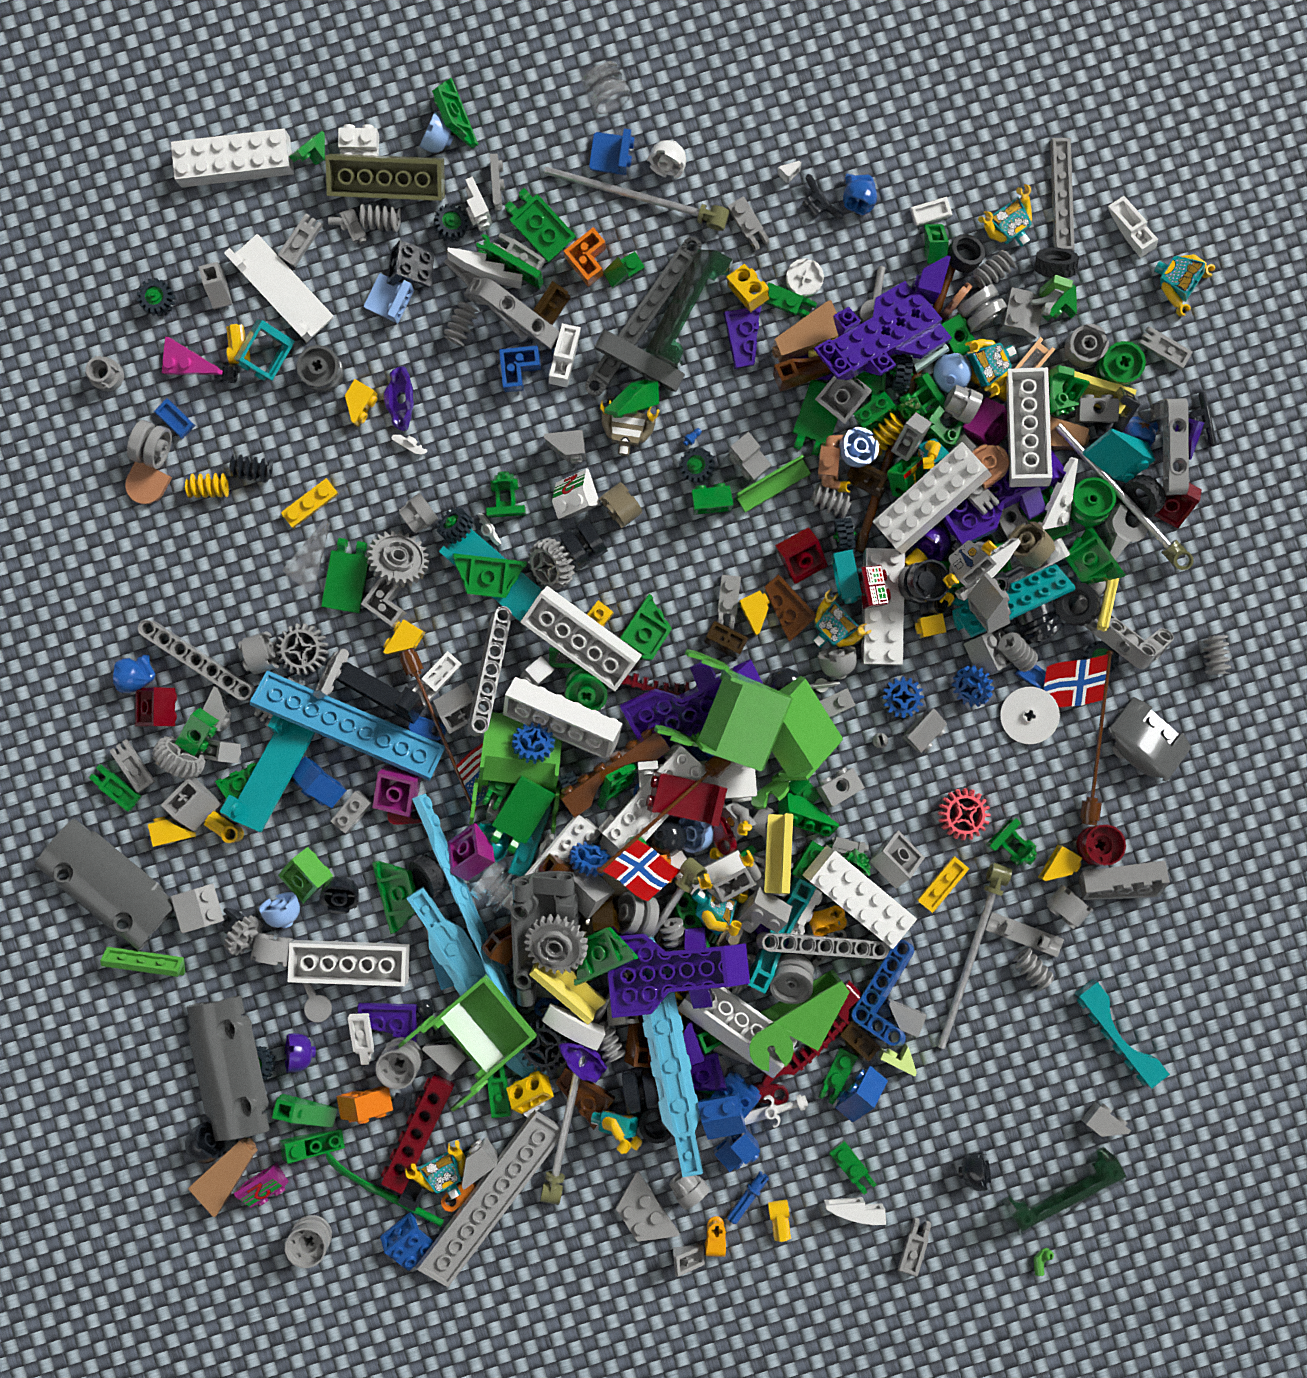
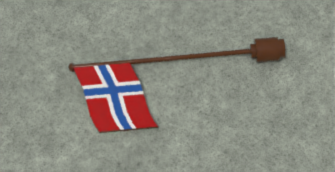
M1108 650L1106 655L1095 658L1064 661L1046 667L1044 690L1055 699L1058 707L1082 706L1102 700L1091 797L1087 796L1086 800H1082L1081 823L1086 825H1097V822L1100 821L1102 802H1099L1098 798L1095 797L1111 657L1114 654L1111 650Z
M715 755L712 756L705 763L706 768L704 770L706 773L604 865L597 867V872L600 874L607 873L622 883L634 895L649 901L680 872V869L669 864L653 848L637 839L708 776L715 778L721 776L731 767L732 761Z

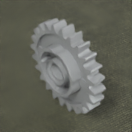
M392 530L389 535L385 531L383 537L378 534L377 539H373L372 543L369 544L366 555L368 558L367 564H370L369 570H375L373 576H380V582L386 580V585L392 582L394 587L400 584L404 588L405 583L412 586L413 581L418 583L419 578L422 579L428 569L429 560L427 558L429 554L425 553L426 547H420L422 542H415V536L409 538V533L403 536L401 531L395 534Z
M549 914L547 919L542 916L540 921L536 919L534 924L530 925L525 935L524 943L527 944L525 950L530 951L528 957H534L532 963H539L538 968L544 966L546 967V972L552 969L553 974L557 970L561 974L565 970L570 973L572 968L577 969L579 964L582 965L587 955L588 945L586 943L588 938H583L585 931L579 932L580 925L574 926V920L568 922L567 916L564 919H560L559 914H557L556 918H553L551 914Z

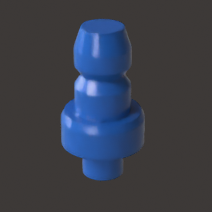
M696 428L691 434H687L684 437L683 444L685 446L693 445L695 439L700 436L702 431Z

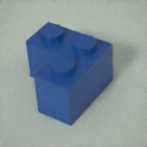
M538 346L499 349L505 393L524 391L522 372L541 370Z
M306 756L299 762L292 775L295 779L294 783L302 789L301 792L308 798L314 797V800L321 806L327 805L333 808L347 791L339 781L326 774L319 764Z
M871 1066L865 1070L860 1069L855 1075L856 1081L847 1091L843 1090L837 1097L839 1101L835 1108L852 1123L875 1108L888 1082L886 1078Z
M748 1130L747 1133L728 1136L714 1148V1155L729 1172L740 1168L743 1162L745 1165L749 1161L751 1163L759 1157L758 1153H760L758 1141Z

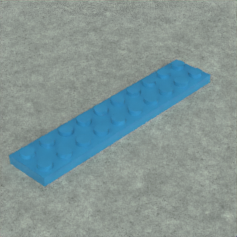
M268 670L250 700V705L428 781L431 780L445 750V746L329 696L318 699L313 696L315 690Z

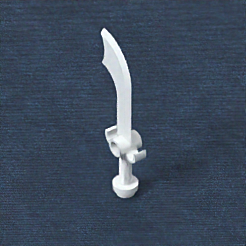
M800 1094L796 1096L797 1100L776 1106L774 1098L767 1095L764 1097V1100L769 1099L772 1104L750 1111L744 1119L745 1125L764 1119L776 1118L778 1122L774 1123L773 1127H778L781 1120L780 1116L777 1115L778 1113L798 1107L803 1111L808 1107L805 1095L801 1096Z

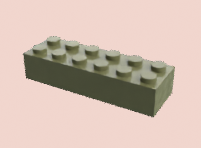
M351 154L325 155L327 196L442 201L445 198L444 158Z

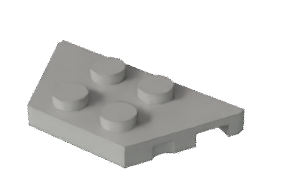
M636 1171L623 1197L616 1206L617 1212L637 1242L679 1236V1231L640 1172Z

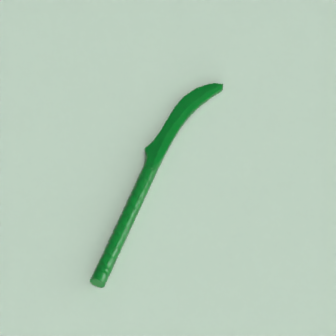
M330 1152L326 1153L328 1163L337 1172L357 1183L367 1192L376 1194L441 1227L443 1219L418 1206L413 1211L399 1204L400 1197L363 1180L342 1166Z

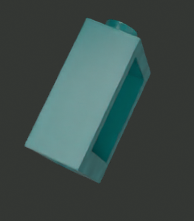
M257 319L234 359L239 362V367L246 371H249V369L254 371V376L264 382L266 379L273 381L295 341L265 321ZM259 331L282 344L266 372L244 359Z
M853 550L833 553L831 563L839 602L844 601L845 604L855 603L862 596Z

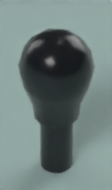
M422 999L417 1003V1012L424 1022L433 1015V1003L428 999ZM433 1026L427 1030L428 1036L436 1034Z

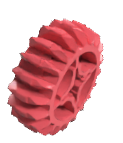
M963 788L961 794L959 789H955V795L952 792L948 793L950 799L943 797L946 805L939 804V807L944 808L943 812L938 811V815H943L944 818H940L938 821L940 823L945 822L942 829L949 828L947 834L951 835L954 832L953 838L958 839L960 836L961 840H965L967 835L972 840L973 833L976 836H980L978 829L981 831L986 830L982 826L983 823L989 824L985 817H990L991 814L985 813V811L989 810L990 807L983 806L987 802L986 799L979 801L981 798L980 793L974 796L975 790L971 789L968 793L967 788ZM968 798L975 804L964 807L959 800ZM954 804L956 813L950 820V809ZM961 809H963V811H967V813L965 814L966 819L961 817V815L963 814ZM978 809V819L975 823L973 821V814ZM963 821L969 826V829L959 830L954 824Z

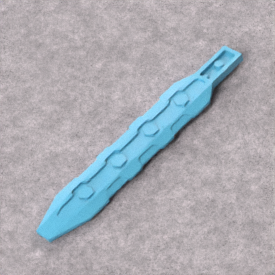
M426 794L412 798L428 834L435 856L450 885L452 895L464 917L469 934L481 956L486 973L513 1007L516 1008L508 979L501 963L490 959L481 948L489 937L488 932L478 914L464 879L451 874L448 841L440 827V819L432 809V801Z
M423 886L409 895L407 900L428 930L429 950L439 965L443 966L453 981L455 989L461 996L487 974L464 929L444 918ZM536 1038L531 1041V1045L537 1042ZM518 1052L505 1063L522 1078L528 1077L530 1073L535 1071L541 1072L540 1067L534 1070L533 1064L527 1066L528 1059L522 1060V1057L525 1055L524 1053Z
M666 966V969L663 970V973H666L668 977H671L670 974L672 973V969H669V966ZM646 968L647 971H644V975H647L648 979H651L653 971H650L649 968ZM669 992L652 1014L642 1015L644 1021L642 1024L648 1041L651 1056L650 1064L656 1081L661 1119L675 1137L682 1177H689L703 1173L695 1135L700 1112L690 1072L692 1069L690 1058L686 1052L682 1032V1019L678 1012L675 993Z

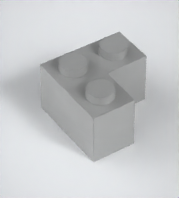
M749 432L730 446L729 459L735 466L739 465L742 469L741 474L747 481L750 479L754 482L771 468V463L761 453V446Z
M379 578L361 605L395 628L396 624L399 621L401 622L406 615L404 610L392 602L402 586L397 584L394 587L392 582L386 585L387 581L383 580L380 582Z
M758 887L739 907L736 921L741 922V928L750 934L760 924L778 933L788 923L792 906L771 893H765L763 888Z

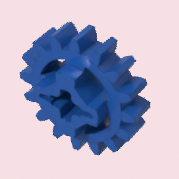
M975 665L971 668L966 666L960 669L953 677L955 681L952 683V686L956 687L953 693H958L957 699L962 698L964 705L969 702L970 707H973L975 704L977 707H980L993 696L991 691L994 690V687L990 686L993 679L987 678L989 673H982L983 668L977 670Z
M904 676L900 678V681L894 678V684L888 682L889 689H883L886 693V696L881 697V699L886 700L883 706H889L887 712L894 711V717H897L899 713L901 718H905L906 713L909 717H912V711L917 713L919 712L917 706H923L920 699H923L924 696L919 693L923 689H917L919 683L915 682L912 684V678H908L907 681H905ZM899 685L898 691L895 694H891L892 690ZM908 686L912 688L915 694H912L908 690ZM903 692V695L911 698H907L904 701H902V699L895 697L902 695ZM891 701H894L896 704H898L899 709L894 707ZM911 701H915L912 707L907 709L908 704Z
M531 722L530 727L523 724V730L517 728L516 734H513L512 747H514V754L519 753V759L525 757L526 763L529 760H533V763L536 764L537 759L544 762V756L550 758L551 752L554 751L555 739L552 738L553 733H547L548 727L542 729L540 723L537 727L534 726L533 722Z
M584 841L583 845L578 842L576 846H572L568 858L570 859L569 864H574L573 869H579L580 874L585 873L586 876L592 874L594 877H597V874L600 876L604 874L598 873L597 867L604 865L611 855L606 854V849L601 850V845L596 846L593 842L588 845Z

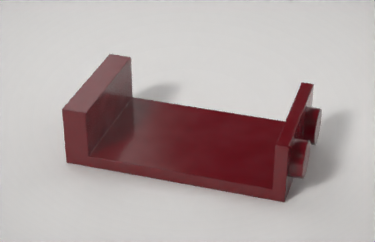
M656 771L655 776H652L650 782L652 787L651 794L646 799L647 810L653 813H662L697 780ZM701 782L666 814L705 822L719 827L727 788Z

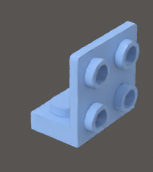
M380 273L364 307L398 324L414 292V288L411 283L405 280L403 283L397 282L394 286L387 284L388 276Z

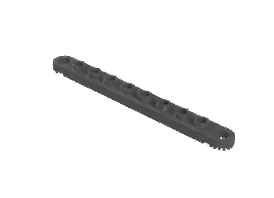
M688 237L684 240L618 337L636 346L700 254L702 245L698 238ZM695 243L698 248L696 251L691 252L687 250V245ZM604 355L585 383L586 392L593 397L600 396L622 364ZM592 382H598L600 389L593 392L589 386Z

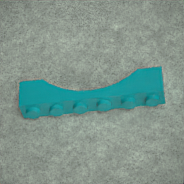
M794 877L790 885V893L783 900L792 906L789 920L778 933L792 932L817 887ZM770 937L765 939V946L770 944ZM788 938L784 940L783 946H785ZM760 948L749 970L750 984L747 985L765 994L774 977L782 952H771Z
M1091 979L1075 992V995L1078 997L1076 999L1077 1003L1082 1009L1086 1008L1089 1011L1088 1017L1095 1025L1099 1024L1102 1028L1100 1030L1101 1034L1107 1040L1110 1039L1113 1042L1112 1048L1118 1055L1122 1054L1126 1059L1124 1063L1131 1071L1134 1069L1138 1074L1136 1079L1142 1086L1147 1085L1152 1089L1170 1075L1157 1058L1133 1049L1121 1038L1111 1017L1110 997L1097 981Z

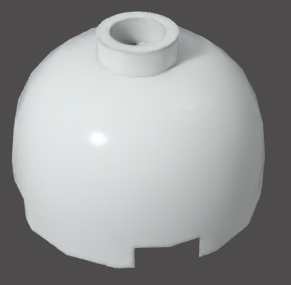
M664 140L654 145L647 161L651 163L650 168L656 174L665 178L667 174L678 178L682 175L686 166V154L677 142Z

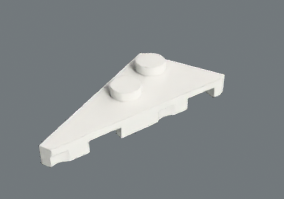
M1071 457L1063 469L1066 474L1062 483L1057 482L1050 501L1045 507L1047 514L1043 523L1038 522L1043 529L1069 524L1078 459Z

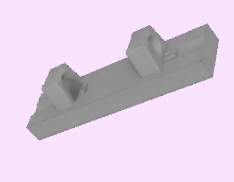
M990 912L985 930L1055 957H1058L1064 941L1060 937L994 912ZM1040 936H1041V937H1042V942H1041V944L1037 945V944H1038V941H1039V938H1040Z

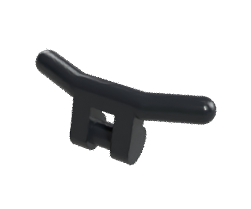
M807 174L805 179L813 195L803 201V206L811 211L810 214L814 219L826 210L837 220H842L843 213L830 204L819 190L813 176ZM818 201L820 206L817 207L814 202Z
M1201 391L1198 394L1201 410L1188 412V418L1197 420V417L1201 416L1202 422H1204L1202 430L1206 429L1209 446L1214 447L1217 441L1206 392Z

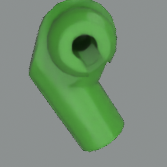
M1042 1248L1034 1256L1036 1276L1045 1275L1044 1263L1052 1260L1054 1257V1253L1048 1248Z

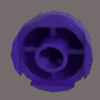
M935 525L913 546L914 548L918 546L928 560L942 561L948 555L952 544L947 530Z
M298 1033L286 1035V1073L305 1070L310 1065L311 1058H315L316 1048L311 1045V1041L307 1036Z

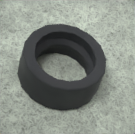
M960 234L956 236L948 247L947 256L951 257L949 264L959 272L970 273L974 271L985 257L984 246L980 240L972 235ZM956 247L967 248L971 251L975 260L964 259L960 256Z
M647 1107L644 1108L638 1123L639 1131L643 1138L655 1144L664 1143L670 1139L672 1134L668 1129L660 1135L651 1134L647 1130L645 1125L647 1117L655 1112L660 1113V1109L648 1111Z

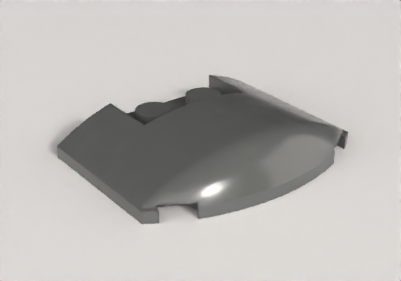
M1133 697L1108 729L1109 734L1113 733L1117 742L1114 745L1131 765L1152 778L1156 776L1163 778L1162 781H1168L1191 749V746L1182 733L1178 734L1151 710L1152 706Z

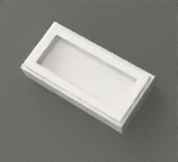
M947 197L910 208L915 227L952 216Z

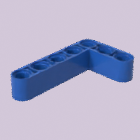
M900 940L894 949L891 948L852 1012V1018L856 1023L887 1044L895 1047L902 1046L905 1043V1033L877 1013L914 954L913 945L905 940ZM902 945H907L908 950L905 954L900 953ZM896 961L897 968L894 971H891L890 964L891 962ZM885 977L887 984L881 988L879 982ZM872 994H875L877 997L874 1004H871L869 1001ZM865 1010L866 1018L861 1021L859 1014ZM878 1021H881L883 1027L880 1031L877 1032L875 1029V1024ZM894 1032H897L899 1035V1039L897 1042L893 1043L891 1040V1035Z

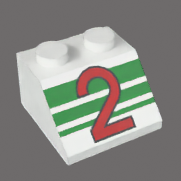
M589 469L556 482L552 503L558 519L572 518L600 506Z

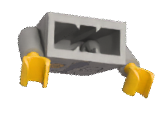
M968 540L962 546L956 542L952 547L954 553L949 556V574L943 581L949 589L952 585L959 583V581L967 588L971 587L983 574L987 573L997 564L990 557V553L997 549V547L990 540L985 543L976 542L975 544Z
M737 802L727 806L724 803L721 816L727 819L737 842L744 835L747 836V832L756 825V822L749 816V810ZM724 840V846L728 847L729 843ZM714 843V848L710 851V858L718 860L719 857L722 858L724 855L718 851Z
M747 850L748 854L742 857L741 854L739 855L742 864L746 866L742 870L716 884L711 883L709 874H704V879L698 877L701 889H707L708 892L723 903L756 886L755 881L761 878V872L755 864L750 851Z

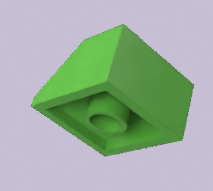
M308 847L292 858L278 874L281 880L296 894L303 904L333 876L329 868L324 866L317 858V855Z

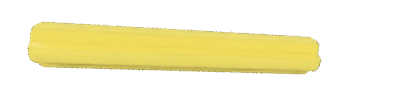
M1119 578L1106 582V589L1097 623V629L1102 632L1107 631V628H1109Z

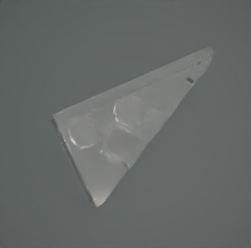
M326 519L282 570L310 594H313L329 531L330 522Z

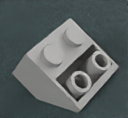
M988 573L983 574L968 595L969 609L988 633L1010 624L1009 615L1011 611L1008 607L1009 596L1007 592L999 588L995 578L992 579Z
M1001 628L991 633L987 632L964 643L973 665L976 666L977 670L983 668V674L989 673L990 675L1012 664L998 648L1000 639L1006 635Z
M467 682L433 701L449 734H454L468 725L474 694ZM478 704L479 710L484 712L480 704Z
M195 777L194 779L185 780L161 806L175 820L192 831H196L205 822L208 815L215 811L222 803Z

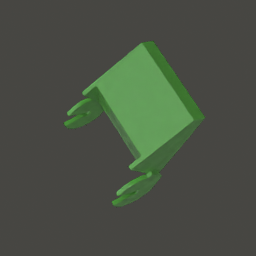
M686 649L685 655L688 657L702 660L701 663L719 669L722 672L720 676L722 682L701 733L697 732V735L692 733L690 737L661 725H656L654 731L671 736L670 740L699 747L701 751L758 771H763L793 697L730 670L726 663L700 652Z
M802 676L779 690L793 697L772 749L783 770L771 777L773 781L757 792V796L752 798L751 804L754 809H765L769 800L768 796L771 794L779 801L783 799L789 791L791 780H808L843 740L806 678Z
M492 712L489 727L484 732L479 779L475 778L469 825L474 823L477 792L481 793L482 785L488 786V780L516 784L522 775L536 784L546 787L547 790L555 794L552 800L554 803L550 832L555 834L559 807L558 795H560V788H556L559 776L562 740L552 736L555 739L554 751L551 752L550 758L544 756V762L537 759L536 764L533 763V760H529L526 763V758L519 759V753L514 754V747H512L513 734H516L517 728L523 730V723L507 717L503 713Z
M833 969L813 980L812 994L806 1001L798 1004H787L779 1001L760 1012L772 1021L769 1026L760 1030L751 1038L749 1045L750 1057L753 1063L761 1070L769 1072V1052L767 1050L769 1046H774L775 1052L785 1067L788 1065L794 1052L790 1036L817 1051L820 1049L849 994V990Z
M486 974L447 1006L436 1017L432 1015L397 1046L401 1048L418 1032L425 1033L432 1026L435 1030L441 1025L447 1029L480 1069L474 1075L478 1081L470 1088L469 1093L460 1098L450 1108L454 1112L488 1082L486 1079L535 1039L537 1034Z

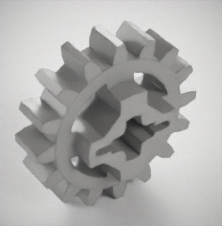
M255 916L244 917L242 922L239 920L231 927L233 930L227 933L228 937L224 939L226 942L224 947L232 955L243 954L245 949L249 950L253 946L255 936H258V933L263 931L261 929L263 924Z

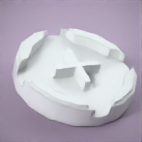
M806 258L793 262L786 273V284L789 290L805 298L816 294L823 284L824 274L822 268L817 262Z

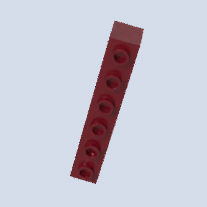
M434 1074L432 1079H427L423 1087L426 1091L423 1096L420 1095L415 1103V1106L418 1108L415 1114H410L406 1122L409 1127L407 1131H402L398 1139L400 1145L398 1149H393L389 1158L392 1162L389 1167L385 1166L381 1177L384 1178L381 1185L400 1194L403 1193L409 1181L405 1169L411 1172L413 1171L411 1164L417 1165L455 1083ZM429 1094H436L438 1101H431ZM426 1111L429 1113L430 1118L424 1119L420 1113ZM412 1130H420L421 1136H414ZM404 1147H410L413 1153H405ZM395 1165H402L404 1167V1171H397Z

